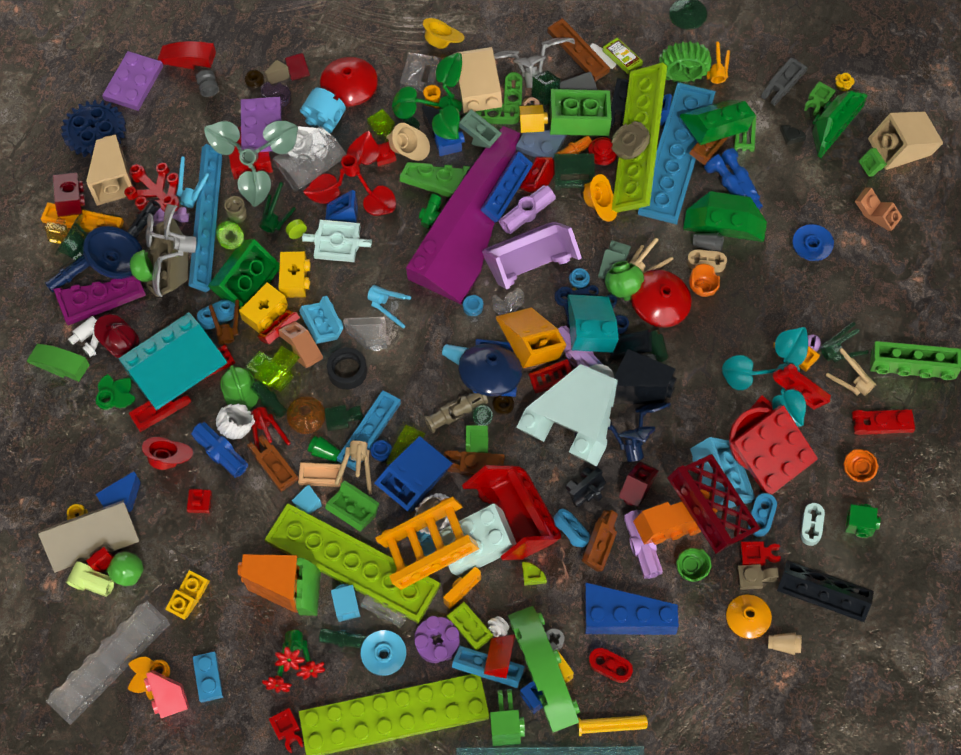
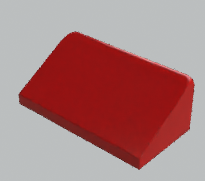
M536 157L533 166L520 186L521 190L533 194L543 185H549L558 169L552 157Z
M515 635L491 639L484 674L507 678Z

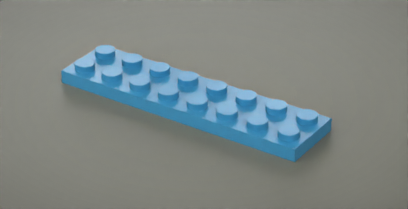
M677 83L656 152L650 206L639 208L638 215L677 225L696 159L689 153L698 143L680 118V114L712 105L716 91Z

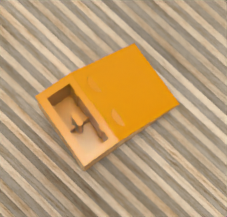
M532 307L496 316L498 324L515 355L520 360L523 369L559 359L566 347V343L559 330Z

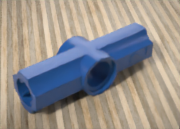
M205 422L199 423L194 427L191 433L192 437L205 449L206 453L215 463H220L234 478L240 477L246 471L248 463L234 451L233 446L225 437L219 436Z

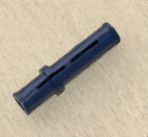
M83 255L68 267L61 268L59 273L46 281L45 284L54 293L53 289L72 282L76 275L87 269L90 265Z

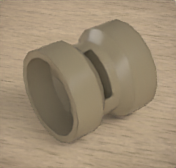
M231 196L226 199L224 207L228 219L233 223L243 222L247 217V210L243 199L239 196Z

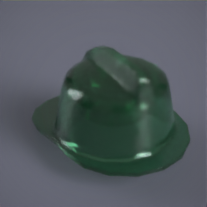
M80 214L74 221L67 237L57 249L56 256L62 253L77 260L83 255V243L87 236L80 227L83 214Z

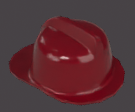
M104 315L94 325V335L97 340L117 358H120L140 344L136 332L117 315Z

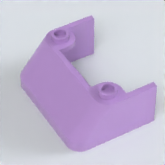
M558 222L544 224L492 245L482 251L497 284L505 289H509L515 283L514 280L517 279V275L553 261L564 264L569 262L571 257L577 260L582 259L572 228Z

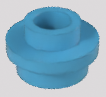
M577 268L570 273L569 281L573 287L584 288L589 284L590 276L586 270Z

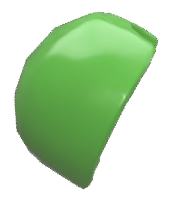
M145 250L139 251L130 259V270L137 280L149 282L152 281L153 266L147 257L148 252H145Z
M698 548L685 549V551L679 554L676 561L677 572L683 579L690 582L701 581L708 576L712 567L709 555L703 549Z
M121 552L113 557L107 568V573L116 584L133 586L141 577L144 567L142 560L136 554Z

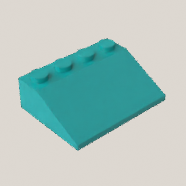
M189 312L118 358L129 377L156 410L227 364L226 359Z

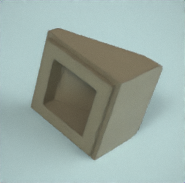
M275 60L265 71L268 85L290 77L288 67L278 60Z

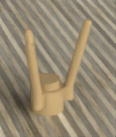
M655 238L640 255L644 248L641 245L629 263L638 266L645 273L644 269L646 266L642 260L657 243L658 238ZM670 257L647 271L657 270L671 262L674 258Z
M840 348L841 354L859 374V377L853 382L856 386L854 387L829 373H826V377L851 390L856 396L860 393L866 396L876 386V383L864 372L854 358H851L843 348Z
M351 441L350 447H346L345 456L335 481L336 485H339L348 459L351 456V460L356 461V477L360 476L361 461H364L367 491L369 495L372 494L369 464L370 450H367L368 443Z

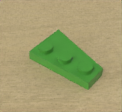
M407 162L400 175V182L451 198L469 172L470 166H463L462 169L452 168V165L433 167L432 164Z

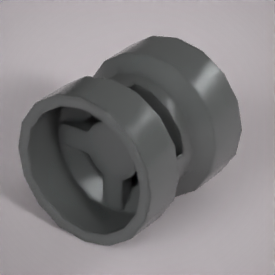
M212 70L198 72L196 80L199 85L200 94L204 97L216 95L219 92V87L215 81L214 72Z

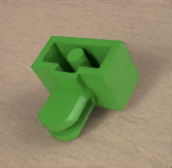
M507 689L508 710H504L503 692L498 690L499 711L490 712L493 746L521 744V737H525L524 717H519V710H513L512 689Z

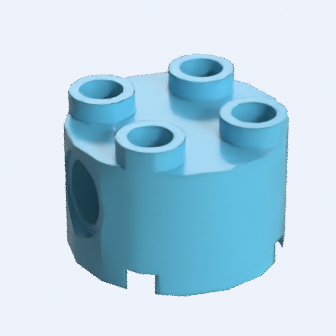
M316 87L308 95L300 108V112L306 118L305 122L309 126L315 127L318 125L325 132L332 133L346 110L341 99L336 101L333 98V93Z

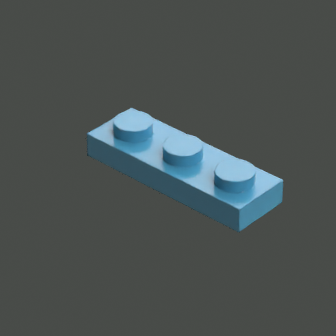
M459 646L452 668L518 688L525 666L510 662L506 679L486 675L484 670L488 654Z

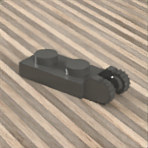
M790 58L769 82V85L762 92L761 98L766 99L775 90L777 94L771 101V104L775 106L806 73L808 67Z

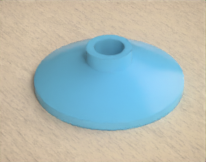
M388 630L376 631L370 634L363 642L361 659L364 666L371 673L380 676L391 675L403 666L406 659V646L402 638L396 633ZM387 652V658H381L379 656L380 653Z

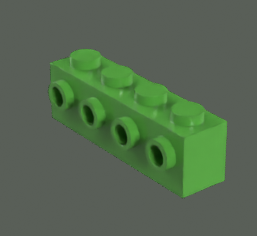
M875 341L870 352V371L877 372L878 374L894 373L900 376L916 375L921 378L938 377L943 380L956 379L961 371V349Z

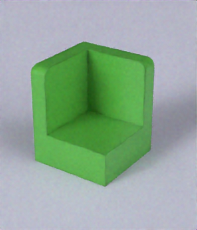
M466 425V452L488 453V426Z

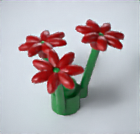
M289 630L285 633L282 653H275V656L279 659L275 662V665L279 666L277 676L274 678L269 677V681L262 680V683L266 685L267 690L275 689L277 693H280V691L290 692L289 688L292 684L284 683L282 678L283 669L287 672L291 666L293 669L299 670L298 663H303L306 660V664L300 666L302 671L296 673L297 676H302L303 680L308 679L310 676L317 678V673L325 672L326 669L323 668L324 662L315 665V661H311L307 641L303 640L302 632L299 630ZM301 649L303 650L305 659L302 657H297Z

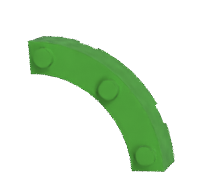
M531 606L509 614L508 618L520 649L524 653L533 682L538 692L542 691L543 693L539 698L552 732L579 723L577 714L580 713L578 704L575 699L571 700L558 665L562 663L557 649L552 650L543 628L545 621L541 612L536 613L534 607Z

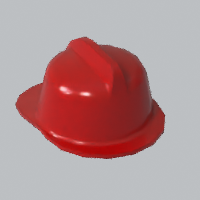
M162 437L148 438L142 444V452L147 456L148 463L153 468L159 470H167L175 467L177 464L187 462L193 455V450L189 445Z

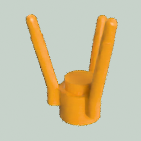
M719 41L716 42L717 63L711 66L710 71L706 75L707 79H711V82L715 84L723 83L728 78L730 50H727L724 66L721 64Z

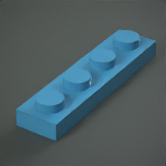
M382 390L338 455L337 461L342 464L346 447H350L351 441L368 443L367 450H370L400 406L401 400ZM350 456L346 466L356 471V461L351 460Z

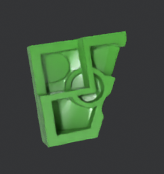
M297 558V565L300 569L297 579L296 609L299 615L317 616L321 572L310 561L304 558Z

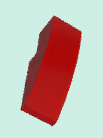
M194 41L170 43L162 46L157 60L161 61L164 65L194 69L195 65L211 68L216 50L214 43Z

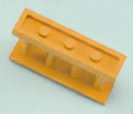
M454 497L443 499L440 504L392 529L383 531L381 535L375 537L379 544L390 549L397 570L389 577L392 584L400 590L479 550L477 542L470 535L465 536L455 513V511L463 507ZM447 516L456 539L449 545L444 546L436 521ZM425 527H428L436 547L435 552L428 556L424 555L416 532ZM406 537L409 538L416 557V561L407 567L397 545V542Z

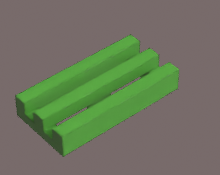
M756 116L751 124L750 144H747V131L743 132L742 143H739V134L735 135L734 148L736 151L738 149H742V151L749 149L750 152H754Z

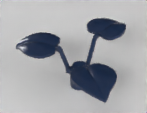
M670 402L648 403L636 408L635 412L640 413L639 427L634 430H625L617 433L612 425V421L610 422L608 430L613 432L620 444L621 450L625 449L628 462L644 458L643 442H646L649 435L655 431V426H643L644 415L659 411L665 407L670 408ZM620 437H625V438H627V439H625V443H623V441H622V439H621Z

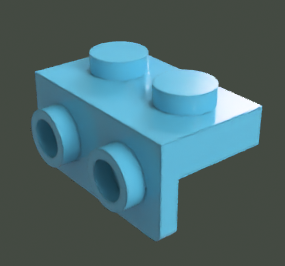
M323 296L320 303L301 306L299 312L316 344L334 341L339 338L343 330V323L338 318L334 305L330 302L328 296Z

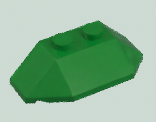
M850 90L840 94L832 102L829 101L826 104L822 115L818 114L812 123L814 125L812 135L818 157H823L862 110L868 97L866 93Z
M710 191L686 210L683 230L699 233H719V235H724L725 237L764 242L767 221L751 197Z

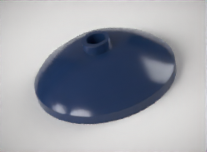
M111 226L98 227L92 230L86 236L83 243V254L88 264L98 273L114 279H125L133 276L130 270V259L135 253L143 250L135 237L120 228Z
M497 344L475 345L466 350L459 361L458 371L461 380L469 389L481 395L500 396L507 394L518 386L522 377V365L518 357L509 349Z

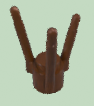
M235 300L233 328L229 324L219 325L214 308L210 304L209 310L216 328L218 344L227 345L235 341L234 336L239 335L237 329L239 300Z

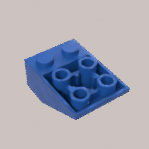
M419 436L385 469L374 484L411 514L453 463Z

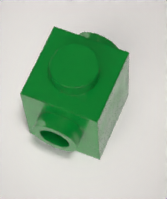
M851 504L847 511L845 533L856 534L857 537L861 538L872 537L875 530H879L881 517L877 516L878 508H872L868 504Z

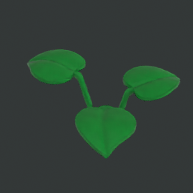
M455 53L445 57L436 68V79L438 82L443 83L442 87L448 96L442 97L439 103L416 98V89L404 87L397 92L393 99L392 111L400 119H409L416 111V102L440 107V114H437L432 120L434 133L444 139H459V112L462 109V103L454 98L455 94L451 93L447 86L454 87L460 79L462 54Z

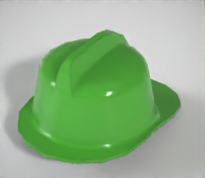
M234 365L230 366V369L224 373L220 381L227 405H246L247 411H250L256 406L259 399L253 375L245 368L234 367Z

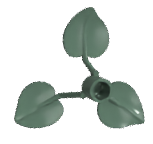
M220 121L205 126L204 132L211 147L222 155L232 154L235 146L240 153V161L252 169V172L246 171L240 175L237 182L238 189L242 196L253 207H256L265 200L271 189V179L268 173L265 171L256 172L253 163L258 160V153L268 146H271L272 151L277 154L290 152L296 144L298 126L289 121L270 123L263 131V137L268 142L256 150L254 148L242 150L241 146L236 143L240 139V131L232 122Z

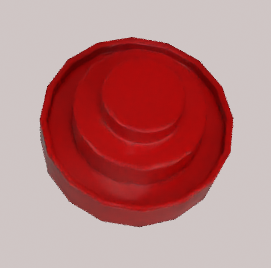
M601 137L590 143L588 154L592 162L602 166L614 162L617 155L612 150V140Z

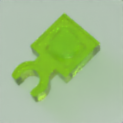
M381 109L367 118V123L378 136L384 133L385 140L389 142L386 137L393 131L395 125L391 117Z

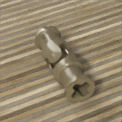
M479 393L463 395L457 401H452L439 408L438 412L430 416L426 415L423 418L430 432L434 433L436 432L435 429L444 424L449 425L460 419L464 413L469 414L481 404H488V399L486 395Z

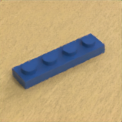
M520 151L514 154L480 209L494 223L500 220L533 166V163Z

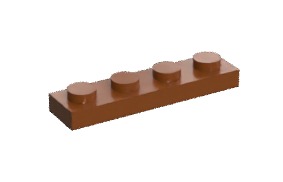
M563 18L548 27L547 32L552 38H573L575 40V44L566 41L559 43V45L586 73H592L595 82L610 73V67Z

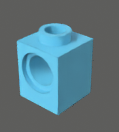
M342 584L331 590L338 622L361 617L353 585Z

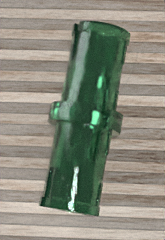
M261 379L252 384L251 389L261 399L262 405L264 407L267 406L276 419L282 418L287 413V409L279 402L277 395L271 392Z
M321 628L319 634V643L338 645L339 648L346 646L361 649L366 639V635L349 633L343 629L335 631Z

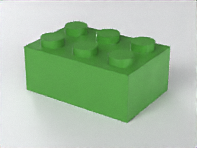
M551 89L549 104L550 135L609 136L612 120L610 91Z

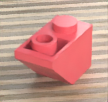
M154 670L147 672V678L144 679L147 691H152L154 700L151 703L155 714L159 713L160 718H164L189 708V703L181 683Z

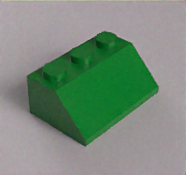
M726 100L680 114V118L700 145L748 131L756 116L747 102L741 100Z
M255 239L242 240L209 283L208 287L222 300H229L235 304V300L238 299L239 309H241L267 282H271L280 269V263Z

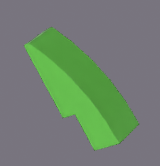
M37 344L27 359V363L62 378L66 376L80 382L90 365L86 357L44 344Z

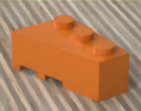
M700 490L704 497L709 500V492ZM682 501L672 505L666 502L646 509L633 521L644 545L649 543L657 545L666 539L677 540L686 534L693 536L701 532ZM713 508V511L716 514L718 510Z

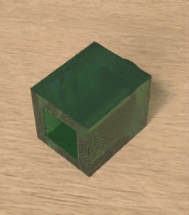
M545 71L533 76L532 97L536 98L543 105L549 104L551 89H560V78L549 71Z

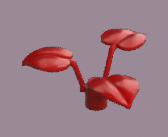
M369 131L359 136L349 146L346 155L341 160L343 168L340 169L338 182L335 176L322 174L316 177L303 191L310 200L320 204H328L340 197L341 193L338 187L342 184L344 174L350 177L357 175L367 193L370 194L363 200V207L367 213L373 216H381L392 213L396 208V198L388 187L380 185L372 192L360 174L359 165L361 163L363 165L372 164L378 159L380 154L378 144Z

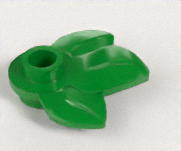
M105 375L98 383L99 392L95 400L97 406L103 410H109L113 407L122 409L130 406L136 399L130 394L132 387L131 379L124 378L113 381L111 376ZM110 398L108 402L104 403L105 399Z

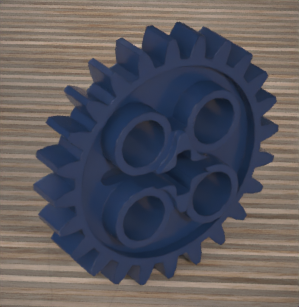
M94 100L91 105L86 101V106L84 107L78 104L79 109L72 108L73 114L67 113L68 119L63 120L64 126H61L63 131L61 133L66 146L69 147L70 151L74 150L76 155L82 153L83 157H86L90 153L92 158L96 140L102 139L105 136L116 134L119 144H121L120 138H125L123 132L126 131V123L121 111L119 112L116 106L112 107L111 103L105 105L104 100L100 104H97V101Z

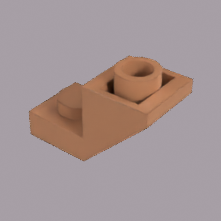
M872 187L865 188L855 200V203L866 218L888 231H892L902 218L893 202H880Z
M294 321L279 329V336L292 345L294 359L305 368L323 359V355L309 331L298 322Z

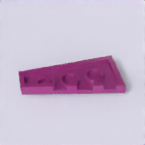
M134 276L125 279H111L110 282L101 283L100 281L93 282L92 285L81 287L80 285H74L69 289L63 290L61 288L53 289L68 326L146 296L141 282Z

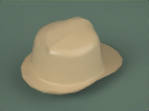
M404 122L398 123L386 137L389 140V146L392 151L412 160H423L429 154L430 144L426 135Z

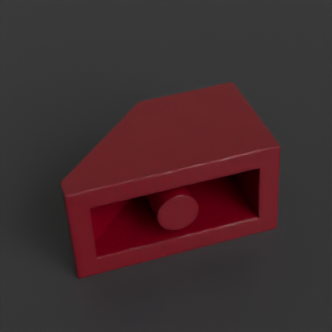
M639 461L628 474L619 498L623 499L628 505L639 507L659 470Z

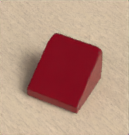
M303 53L285 58L292 81L310 76Z

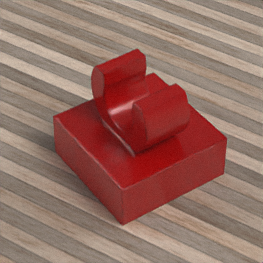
M189 489L188 513H210L212 491Z

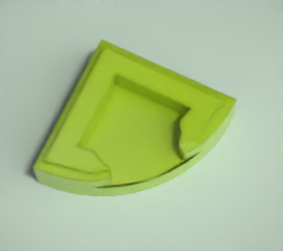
M522 562L524 586L547 583L543 571L532 563Z

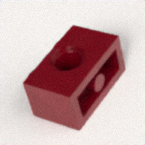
M77 173L53 175L57 216L82 214V206H85L84 194H81V192H84L83 180L78 179Z

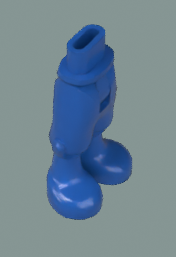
M735 148L725 150L722 156L718 154L704 166L706 172L709 174L718 172L722 176V185L726 187L730 194L751 197L759 210L763 207L748 171L738 164L737 159L739 155ZM726 165L730 166V168L733 171V174L729 172Z

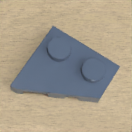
M550 130L523 133L516 145V150L535 158L552 157L555 159V153L560 150L567 135H550Z

